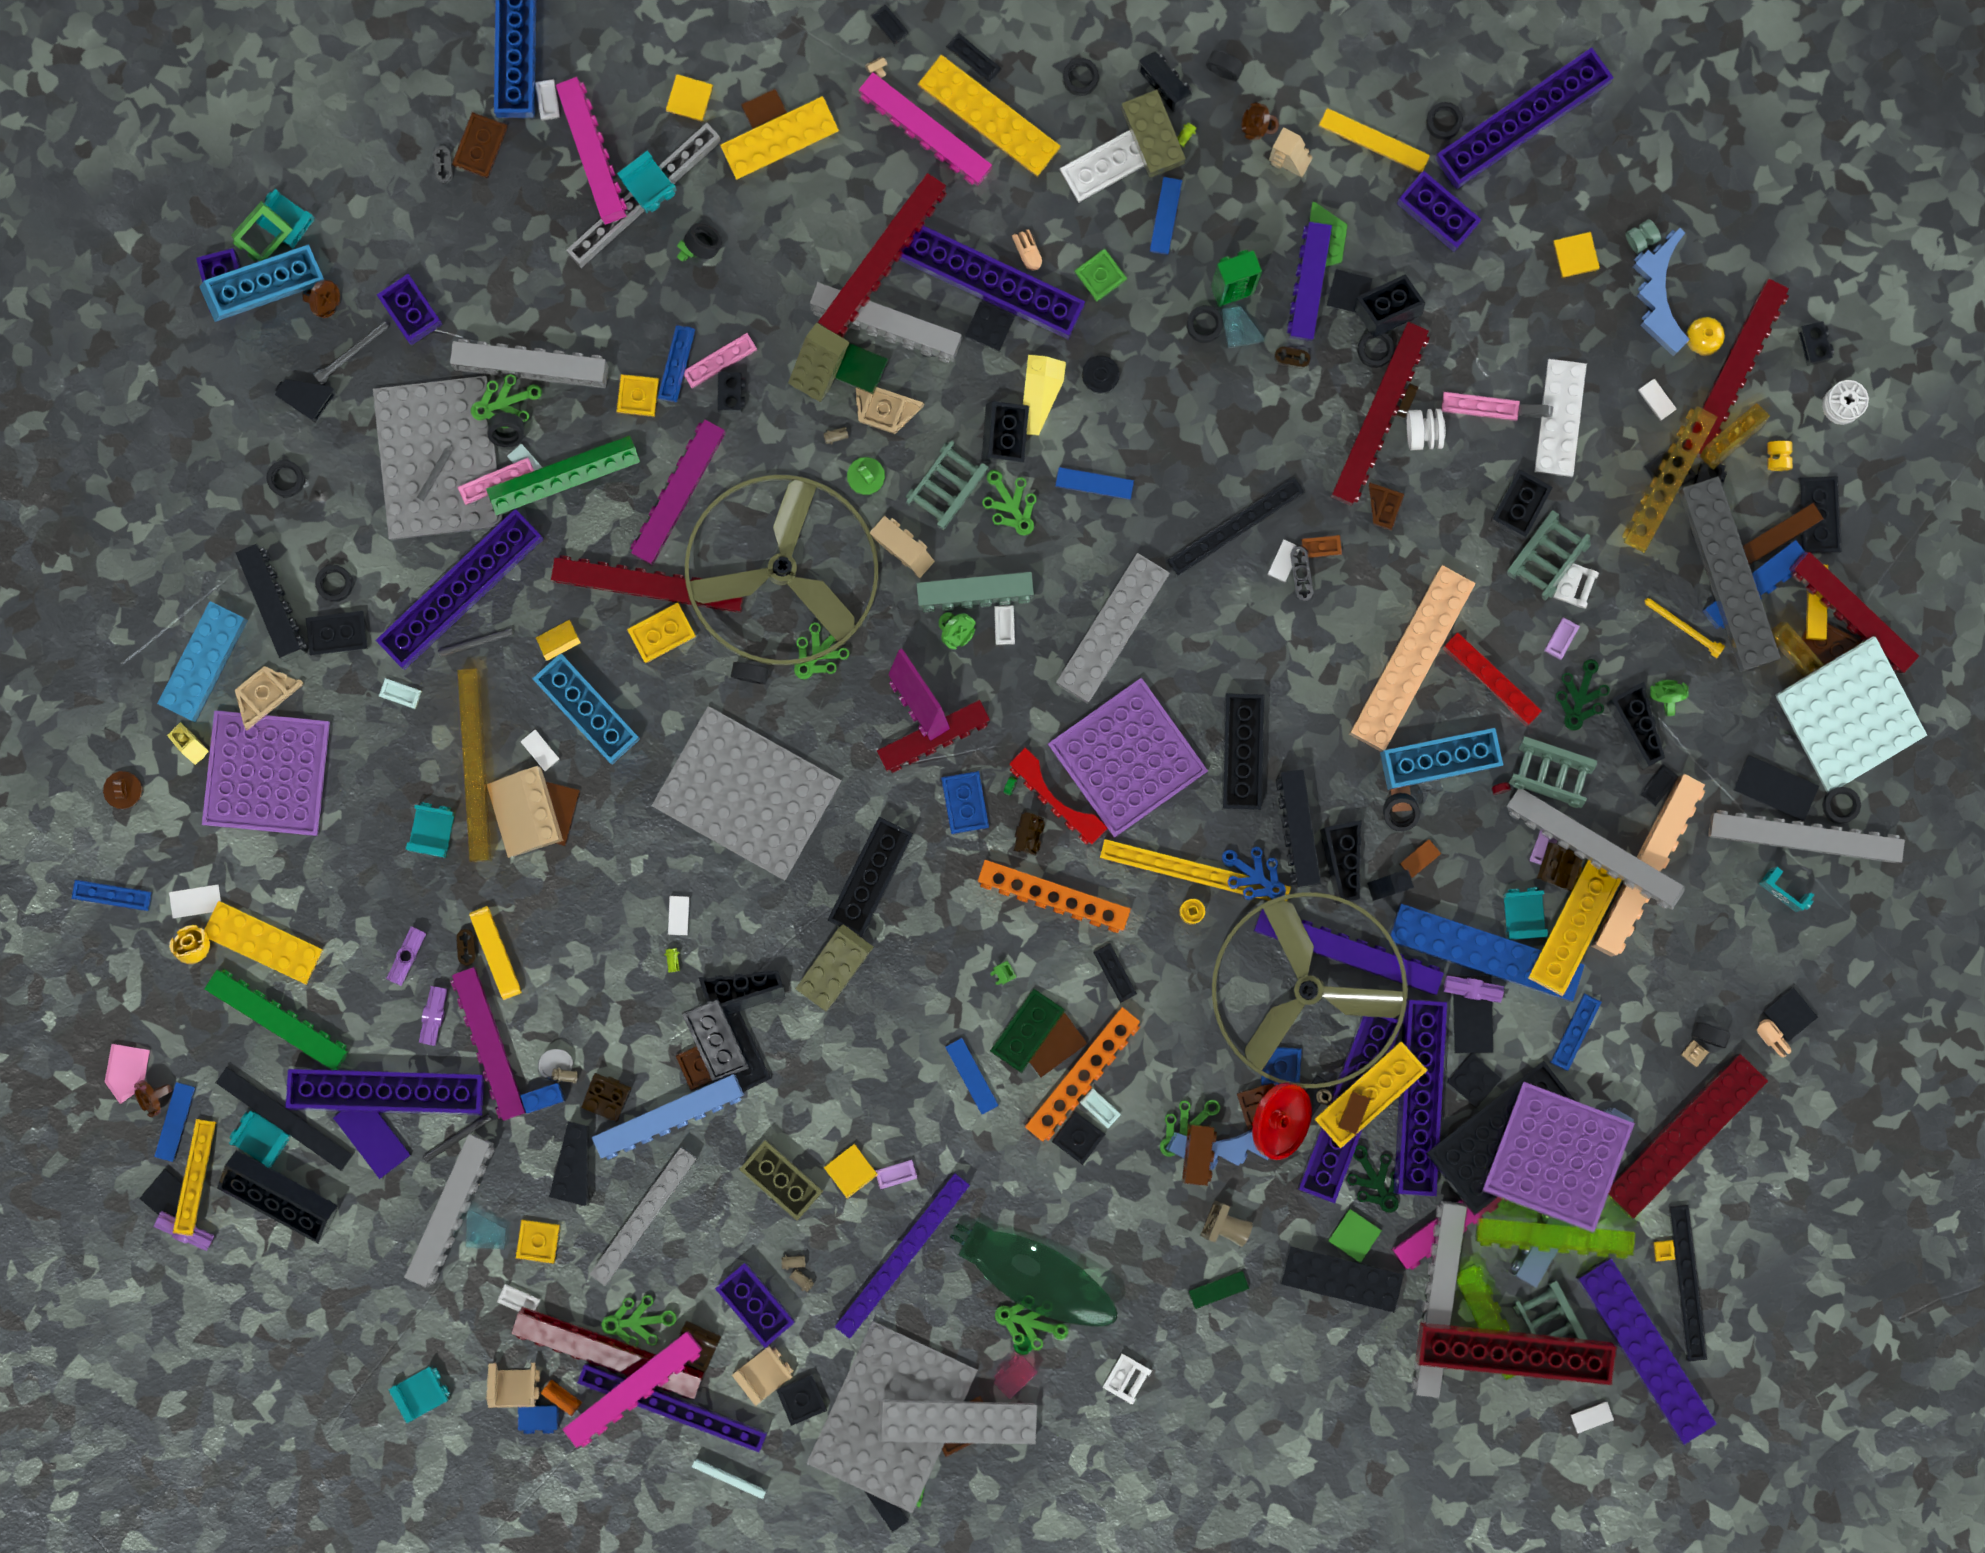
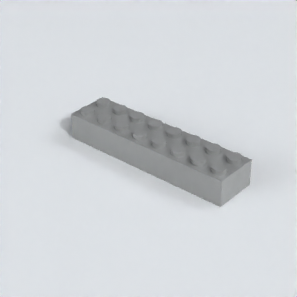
M817 282L810 301L811 311H814L813 314L822 317L841 290ZM871 301L865 307L861 306L857 319L849 323V327L859 331L861 328L873 337L880 335L885 337L884 340L893 344L896 342L902 343L906 349L913 350L916 348L921 350L920 353L929 357L931 355L938 356V360L949 363V361L954 362L962 341L960 333Z
M458 339V342L453 341L450 365L455 371L497 376L511 374L516 378L598 388H606L609 367L606 360L602 359L603 357L599 355H591L590 358L583 357L584 354L581 353L565 355V352L558 350L548 353L545 349L534 348V351H531L523 346H515V348H508V345L505 344L489 346L487 342L478 341L477 344H473L465 339Z
M1137 553L1058 678L1056 685L1089 704L1170 573Z
M468 1134L404 1278L424 1287L436 1283L439 1276L437 1270L441 1265H444L447 1258L445 1252L448 1248L452 1247L455 1241L453 1234L456 1230L460 1229L463 1223V1219H461L462 1214L467 1212L471 1205V1201H469L470 1196L475 1195L479 1187L477 1181L479 1177H483L487 1169L485 1163L494 1154L493 1142L475 1134Z
M879 1400L878 1440L882 1442L1036 1444L1037 1405L1034 1403Z

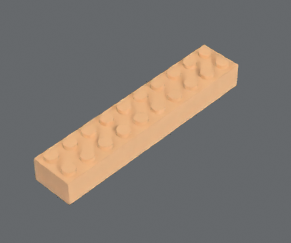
M1443 565L1439 568L1349 735L1380 752L1386 750L1476 583Z
M1686 774L1677 778L1636 858L1659 872L1667 867L1670 858H1668L1669 854L1672 851L1674 852L1678 846V836L1680 834L1683 835L1688 826L1686 824L1687 819L1691 818L1696 811L1695 803L1698 800L1700 801L1705 793V790H1703L1705 784ZM1623 883L1591 946L1611 957L1621 954L1626 946L1624 943L1625 939L1630 937L1635 929L1632 926L1636 919H1640L1644 911L1641 909L1645 902L1648 903L1650 899L1640 894L1641 891L1637 888L1631 889Z

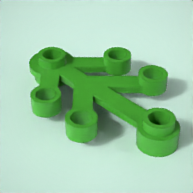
M509 374L504 377V384L496 401L489 403L492 393L498 390V383L496 381H489L486 384V390L481 401L475 402L472 405L471 415L476 420H484L486 418L490 420L495 415L490 411L499 409L506 413L515 414L520 417L521 413H524L526 418L522 421L526 422L529 419V414L526 411H519L509 405L528 398L531 400L540 398L542 394L541 388L535 384L529 385L526 391L506 398L511 386L516 383V377ZM509 376L513 378L511 384L507 382ZM490 383H494V384H495V389H494V390H490V388H489V384H490ZM533 388L537 390L536 396L531 394ZM479 407L484 409V413L481 415L477 412Z
M991 470L987 474V481L990 485L997 488L1005 503L993 501L992 498L986 497L982 502L985 509L992 508L1012 513L1016 520L1004 518L1002 514L996 513L992 521L995 525L1002 524L1014 527L1020 535H1029L1034 529V523L1030 517L1033 505L1036 503V496L1031 493L1026 495V507L1022 515L1019 511V505L1023 489L1026 487V480L1022 477L1016 479V489L1012 499L1002 483V474L998 470ZM997 474L998 479L992 480L991 475ZM1019 480H1022L1024 482V486L1019 487L1017 485V482ZM1030 496L1034 498L1032 503L1027 501V498ZM986 500H990L992 505L986 506L984 503ZM996 516H1000L1002 521L997 523L994 519ZM1023 522L1028 524L1026 529L1021 528Z
M818 623L810 625L812 655L825 651L836 641L830 634L820 646L819 633L821 627ZM817 625L819 627V630L817 632H813L811 630L812 626ZM799 637L796 643L799 647V659L807 657L806 647L808 646V640L805 637ZM805 640V646H800L799 641ZM841 648L839 651H833L816 660L796 664L794 668L795 675L799 679L805 680L810 678L813 673L834 674L837 667L833 662H829L826 665H813L820 659L840 658L841 660H846L849 657V651L846 648ZM846 651L847 656L841 657L840 652ZM829 665H833L835 667L832 672L827 670V667ZM803 666L807 667V672L801 673L800 668Z
M1215 1100L1207 1101L1204 1110L1189 1124L1200 1125L1209 1115H1216L1220 1111L1219 1103ZM1182 1101L1179 1104L1181 1111L1179 1134L1187 1137L1188 1112L1191 1105L1188 1101ZM1182 1103L1188 1104L1187 1110L1181 1108ZM1210 1104L1215 1105L1216 1108L1214 1111H1210L1208 1109V1106ZM1167 1114L1165 1116V1123L1167 1124L1166 1138L1160 1144L1161 1152L1168 1157L1175 1155L1166 1150V1145L1174 1134V1124L1177 1120L1174 1114ZM1168 1116L1174 1117L1173 1123L1167 1122Z
M646 1295L642 1298L641 1304L631 1317L621 1320L626 1311L633 1308L635 1304L632 1298L627 1297L623 1300L622 1306L614 1316L610 1315L603 1319L601 1327L606 1334H617L628 1345H630V1339L634 1338L636 1340L634 1347H637L639 1344L638 1338L630 1336L622 1329L630 1327L643 1337L648 1345L654 1346L658 1342L657 1335L650 1334L641 1325L663 1323L665 1326H672L675 1324L677 1316L675 1312L667 1310L662 1315L640 1318L647 1307L654 1303L653 1297ZM646 1297H649L651 1299V1303L649 1305L644 1303V1299ZM626 1300H631V1307L625 1305ZM666 1315H672L673 1320L671 1322H668L666 1320ZM610 1321L615 1323V1327L613 1329H610L608 1327V1323ZM650 1336L655 1337V1343L649 1342Z
M1031 1296L1024 1297L1022 1302L1011 1308L1001 1306L995 1312L997 1323L1006 1325L1015 1345H1021L1024 1342V1335L1018 1333L1014 1323L1021 1324L1031 1342L1032 1349L1035 1351L1042 1348L1043 1341L1037 1338L1032 1328L1052 1333L1056 1340H1064L1068 1335V1328L1064 1324L1054 1326L1034 1320L1043 1314L1051 1313L1053 1304L1049 1301L1043 1302L1041 1307L1025 1316H1019L1016 1313L1025 1308L1033 1307L1034 1299ZM1030 1299L1032 1304L1026 1305L1025 1300ZM1046 1304L1050 1306L1048 1311L1043 1308ZM1006 1312L1008 1317L1003 1318L1001 1313ZM1062 1328L1064 1330V1333L1059 1334L1057 1332V1329ZM1020 1336L1022 1341H1015V1337ZM1038 1341L1041 1345L1040 1347H1035L1033 1343Z

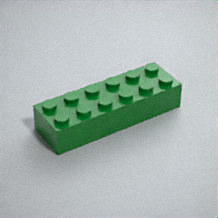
M1243 250L1237 253L1238 256L1234 258L1227 256L1220 259V263H1217L1211 289L1218 307L1254 295L1262 273L1254 250L1250 252Z

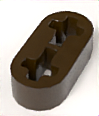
M1279 347L1274 354L1275 361L1280 365L1303 369L1310 363V355L1304 350ZM1285 351V355L1291 356V358L1286 357L1284 360H1281L1278 354ZM1301 355H1304V359H1307V361L1299 364V360L1293 358H1300Z
M1409 384L1396 414L1397 417L1405 420L1419 388L1418 386Z
M463 929L458 932L456 937L458 960L462 965L470 966L476 960L475 936L472 931ZM465 932L468 936L471 937V939L467 940V946H465V942L460 939L462 936H464ZM465 949H468V954L472 955L468 963L462 959V956L465 955Z

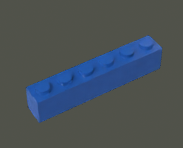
M1796 540L1752 573L1759 596L1765 592L1770 594L1777 588L1775 584L1779 581L1784 583L1792 577L1789 570L1790 567L1805 552ZM1715 601L1702 612L1715 629L1720 626L1724 629L1725 627Z

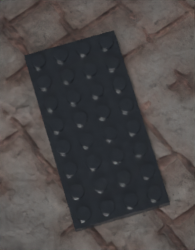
M1544 1061L1426 1153L1473 1215L1479 1213L1498 1197L1483 1191L1523 1082L1575 1101Z

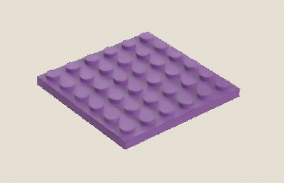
M1142 678L1048 743L1050 749L1102 822L1108 827L1114 838L1208 772Z
M214 710L202 825L318 836L330 722L266 715L246 731L241 713Z
M1523 1082L1483 1191L1594 1233L1634 1123Z

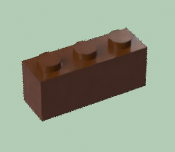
M1188 1124L1182 1183L1208 1186V1182H1211L1212 1170H1210V1162L1213 1163L1214 1161L1212 1145L1216 1142L1217 1137L1214 1127Z

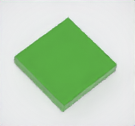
M1103 249L1074 270V273L1096 302L1127 280L1106 249Z
M1349 1209L1328 1241L1361 1263L1382 1230Z

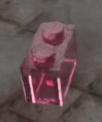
M1015 1355L1008 1362L1010 1366L1005 1371L1001 1369L994 1376L996 1378L994 1384L1009 1399L1038 1373L1023 1355L1019 1357Z

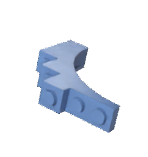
M1681 228L1676 232L1672 230L1666 237L1668 241L1664 245L1659 244L1652 251L1653 253L1649 250L1645 254L1641 252L1634 259L1636 263L1633 266L1649 282L1645 281L1638 288L1640 292L1637 297L1653 311L1649 310L1641 318L1644 321L1640 326L1672 356L1689 341V338L1679 328L1672 316L1665 288L1666 271L1670 257L1677 243L1685 234Z
M1250 1129L1246 1133L1234 1138L1213 1143L1214 1161L1213 1163L1210 1162V1170H1214L1218 1163L1216 1158L1218 1156L1237 1166L1240 1163H1244L1248 1155L1246 1153L1247 1150L1263 1159L1268 1160V1157L1262 1155L1255 1147L1252 1129ZM1174 1132L1166 1150L1184 1159L1187 1137Z

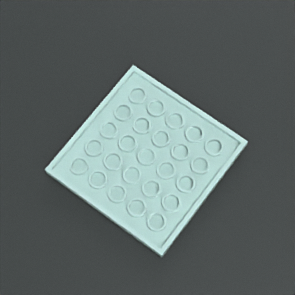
M1874 636L1775 695L1827 793L1837 787H1842L1927 736L1877 638Z

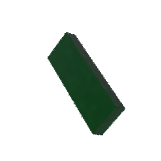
M1239 1271L1189 1290L1188 1293L1194 1308L1198 1309L1248 1290L1249 1287L1243 1271Z

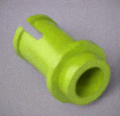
M1189 122L1186 125L1183 124L1184 128L1177 136L1179 144L1183 148L1190 137L1196 134V127Z
M677 948L667 949L666 954H664L667 958L668 973L680 971Z

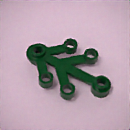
M1588 659L1583 663L1582 669L1585 674L1579 693L1573 683L1572 674L1565 673L1561 677L1562 683L1566 685L1575 702L1574 709L1572 710L1567 702L1568 695L1566 692L1559 691L1555 699L1561 704L1566 714L1564 724L1571 731L1580 729L1583 725V720L1595 714L1599 715L1604 711L1603 704L1596 703L1591 709L1581 713L1583 705L1601 696L1605 697L1610 693V688L1607 685H1601L1598 690L1586 695L1592 675L1599 669V665L1594 659ZM1589 663L1594 664V670L1588 668ZM1568 675L1570 682H1565L1564 676ZM1602 687L1607 689L1606 694L1601 693L1600 689ZM1564 694L1565 699L1559 700L1558 695ZM1596 705L1601 707L1600 712L1595 711ZM1571 718H1576L1577 724H1572Z
M1361 1145L1356 1146L1353 1158L1360 1161L1370 1180L1350 1174L1347 1176V1183L1352 1186L1360 1185L1375 1189L1381 1196L1368 1195L1366 1191H1359L1356 1196L1357 1200L1379 1204L1381 1209L1387 1213L1395 1212L1399 1207V1200L1395 1196L1396 1193H1394V1180L1392 1178L1395 1171L1390 1173L1391 1183L1388 1192L1384 1187L1388 1166L1392 1161L1391 1156L1388 1154L1381 1155L1379 1159L1381 1165L1377 1176L1367 1159V1149ZM1358 1149L1363 1152L1361 1157L1356 1156ZM1384 1156H1387L1389 1158V1162L1387 1164L1382 1162V1158ZM1351 1176L1356 1178V1182L1353 1184L1349 1181ZM1361 1193L1366 1194L1365 1200L1359 1198ZM1388 1199L1393 1202L1391 1207L1386 1206Z

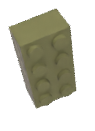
M1158 90L1122 103V113L1149 178L1185 164L1186 158Z
M816 323L804 340L788 384L821 402L832 387L849 341Z
M843 924L835 932L795 989L824 1011H827L874 947Z
M767 1140L757 1148L739 1169L796 1221L801 1218L823 1193L819 1186Z

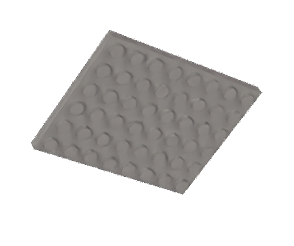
M487 376L373 389L389 540L491 529L503 521L502 514H495L489 496L465 506L458 490L459 486L498 470L495 444L488 439L487 434L489 419L476 420L471 415L472 405L475 402L481 401L488 382ZM482 407L478 408V414L481 415L484 413V409ZM447 448L452 453L425 500L421 501L417 496L443 451Z
M708 706L655 798L652 807L786 881L842 780Z
M872 1321L806 1464L913 1513L944 1443L882 1442L878 1440L879 1400L963 1402L978 1370Z

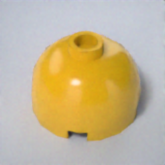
M1699 318L1688 327L1686 336L1689 338L1687 345L1690 350L1699 355H1712L1723 345L1725 338L1724 328L1714 318Z
M196 925L180 929L176 932L178 935L175 939L172 937L169 947L172 954L179 961L186 964H195L202 961L210 949V941L206 932Z

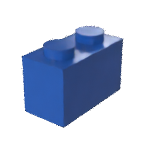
M560 1083L520 1095L526 1114L565 1102Z
M557 1405L518 1407V1431L523 1430V1434H534L535 1430H542V1433L550 1434L554 1433V1430L559 1429V1407Z

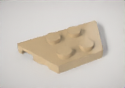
M876 387L873 395L856 388L858 421L896 434L924 407L923 402Z
M264 666L235 689L245 730H249L303 686V682Z

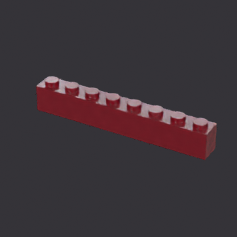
M1804 552L1790 567L1789 570L1792 572V577L1798 582L1802 581L1810 594H1816L1820 598L1819 602L1824 607H1829L1833 610V615L1839 621L1843 620L1850 632L1853 634L1857 633L1861 637L1860 641L1862 643L1873 636L1877 638L1894 673H1905L1917 660L1919 655L1812 553Z

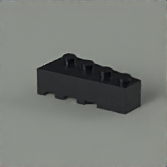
M1645 682L1606 702L1642 770L1665 758L1660 737L1655 727L1656 722L1650 709L1649 697L1647 698Z
M1362 820L1325 827L1320 830L1334 896L1341 897L1350 902L1360 899V834ZM1336 901V905L1343 904L1340 901Z
M778 970L754 972L749 975L735 974V976L726 977L719 975L715 976V978L698 977L706 1003L718 998L726 1015L785 997Z
M568 1121L549 1194L550 1198L589 1206V1126Z

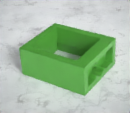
M261 201L231 236L234 239L233 244L240 250L243 248L249 252L247 255L256 262L257 260L267 259L293 229L285 220ZM263 214L282 231L260 254L241 237Z

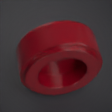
M1509 782L1500 783L1491 788L1493 795L1503 794L1512 790Z

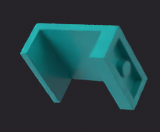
M648 150L617 173L619 179L646 213L657 210L663 200L671 199L675 195V191H677L676 186L662 172Z
M274 189L273 192L267 194L264 201L270 209L285 220L293 229L282 242L294 249L315 218L312 214L302 210ZM263 214L255 222L275 237L282 231Z
M421 802L420 805H415L416 813L410 842H407L406 850L446 858L455 813L451 812L449 807L439 806V809L431 808L432 804Z
M1778 867L1769 869L1759 885L1795 912L1807 910L1814 902L1812 900L1814 897L1813 893L1804 894L1799 901L1795 900L1775 885V882L1784 871Z
M1539 887L1527 888V892H1520V889H1509L1508 893L1503 894L1507 939L1548 937V930L1545 929L1542 895H1544V890L1539 891Z
M254 1111L246 1112L240 1120L242 1124L238 1130L235 1128L231 1133L229 1144L238 1147L265 1166L271 1168L292 1136Z
M430 1366L388 1389L406 1424L450 1400L448 1397L451 1395L449 1389L440 1382L441 1375L437 1368L433 1369Z

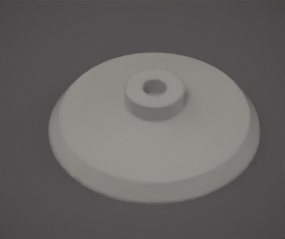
M561 1049L547 1051L541 1056L538 1063L541 1075L549 1080H552L553 1069L561 1068V1070L571 1071L573 1067L571 1056Z

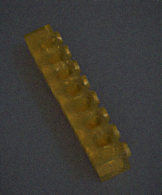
M1698 406L1689 410L1686 419H1688L1686 425H1682L1677 433V436H1679L1677 442H1672L1668 449L1670 455L1667 461L1663 459L1658 468L1661 470L1658 477L1654 476L1649 485L1652 489L1649 494H1644L1640 502L1642 504L1640 511L1636 510L1631 519L1633 521L1631 528L1627 527L1622 535V538H1624L1623 543L1642 553L1646 552L1717 419V416ZM1694 422L1699 423L1701 426V430L1698 433L1691 431V425ZM1685 439L1690 440L1692 443L1691 448L1687 451L1682 448V442ZM1676 456L1681 457L1683 461L1682 465L1678 468L1672 463ZM1667 473L1673 476V482L1669 485L1663 481V477ZM1658 490L1664 493V499L1660 502L1654 498V494ZM1652 507L1655 510V516L1649 519L1646 517L1645 511L1647 508ZM1643 524L1646 527V532L1640 536L1636 533V528L1638 525Z

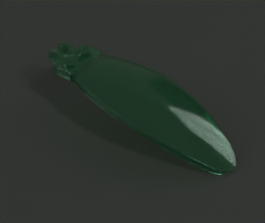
M978 1221L975 1222L971 1230L957 1223V1230L968 1234L965 1241L955 1234L950 1236V1239L963 1245L958 1256L976 1265L993 1286L1017 1304L1042 1316L1076 1325L1102 1327L1111 1325L1117 1320V1310L1109 1295L1090 1275L1061 1253L1022 1236L996 1232Z

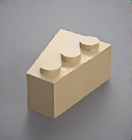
M1283 127L1272 148L1269 161L1279 169L1283 167L1303 177L1313 157L1308 155V149L1305 148L1304 150L1305 143L1301 136Z
M884 516L871 530V536L888 552L902 561L903 565L913 570L918 578H921L935 562L926 551L928 547L922 541L918 540L916 542L912 539L914 536L907 529L901 530L899 528L900 524L893 518L889 520Z

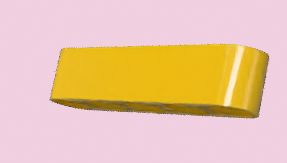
M488 906L470 912L472 924L502 999L506 1000L521 994V988Z

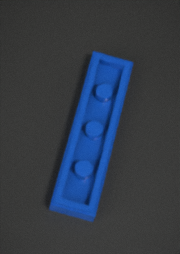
M1163 177L1150 252L1169 254L1182 180Z
M676 325L658 399L677 403L695 329Z
M1059 467L1055 487L1131 500L1134 480Z
M75 880L71 899L149 911L152 892Z
M1585 993L1582 995L1550 1063L1566 1071L1569 1070L1600 1007L1601 1001Z
M961 1038L946 1046V1050L980 1113L983 1115L998 1107V1103L963 1039Z
M176 1082L154 1157L171 1162L175 1161L196 1087Z

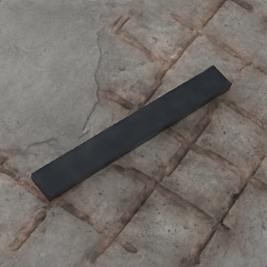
M1295 477L1291 478L1168 559V564L1178 577L1305 492Z
M226 1067L216 1081L217 1085L340 1171H343L353 1155L230 1068Z
M1689 1205L1669 1206L1686 1357L1688 1362L1707 1360Z

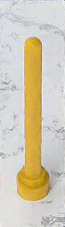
M1645 599V604L1709 648L1710 655L1716 659L1718 658L1725 645L1715 641L1713 643L1652 599Z

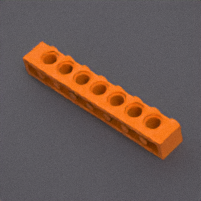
M984 860L977 881L981 883V888L991 890L992 887L999 889V894L1008 897L1010 894L1017 896V900L1026 903L1028 900L1035 902V906L1046 909V906L1054 908L1053 912L1064 915L1065 912L1070 913L1073 919L1082 921L1084 918L1090 920L1089 924L1097 927H1100L1101 924L1108 926V930L1114 933H1119V930L1124 931L1131 910L1130 908L988 860ZM1002 874L1004 882L996 884L993 881L994 875ZM1014 880L1022 882L1023 886L1020 890L1012 888L1011 883ZM1032 886L1040 888L1041 893L1039 896L1034 897L1030 894L1029 890ZM1051 892H1056L1059 895V900L1055 903L1048 900V894ZM1069 898L1075 899L1077 907L1069 909L1066 906V901ZM1091 904L1095 907L1093 915L1085 913L1084 908L1086 905ZM1104 911H1111L1114 915L1113 920L1105 921L1103 919Z
M1121 1007L1027 1123L1025 1128L1042 1142L1045 1139L1049 1141L1055 1133L1053 1131L1054 1127L1057 1124L1060 1126L1067 1119L1065 1115L1069 1109L1073 1111L1080 1103L1077 1100L1080 1095L1083 1094L1085 1096L1092 1088L1089 1084L1093 1079L1097 1081L1104 1072L1101 1069L1106 1064L1110 1066L1116 1058L1114 1053L1118 1049L1122 1051L1128 1043L1126 1041L1127 1037L1130 1034L1134 1036L1140 1029L1138 1025L1140 1021ZM1123 1025L1126 1033L1123 1036L1116 1035V1026ZM1105 1040L1113 1042L1114 1047L1111 1051L1104 1050L1103 1042ZM1093 1055L1101 1057L1102 1062L1099 1066L1091 1064L1090 1060ZM1081 1070L1089 1072V1079L1087 1081L1079 1079L1078 1074ZM1069 1085L1076 1086L1077 1094L1075 1096H1069L1066 1093V1088ZM1057 1100L1064 1101V1110H1055L1054 1103ZM1050 1115L1053 1118V1123L1050 1126H1044L1042 1124L1043 1116Z

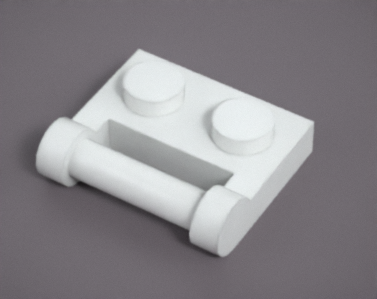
M1573 563L1558 583L1557 591L1553 598L1586 609L1588 596L1599 572ZM1582 574L1588 577L1580 599H1576L1574 596Z
M1121 1354L1103 1388L1133 1405L1136 1400L1134 1399L1147 1375L1150 1376L1152 1370ZM1135 1369H1138L1141 1372L1127 1395L1123 1391Z

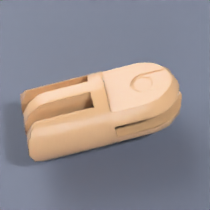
M1030 230L1022 231L1018 235H1012L1024 266L1031 271L1039 269L1042 264V257Z
M1762 1020L1757 1029L1758 1034L1768 1046L1773 1047L1779 1056L1786 1057L1784 1050L1790 1054L1791 1048L1782 1037L1783 1033L1771 1020Z

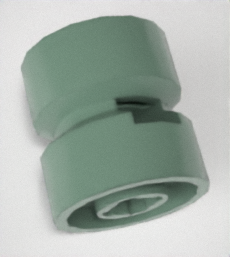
M1650 219L1641 223L1639 228L1634 227L1625 233L1629 245L1637 254L1647 249L1648 244L1652 246L1661 241L1659 230Z

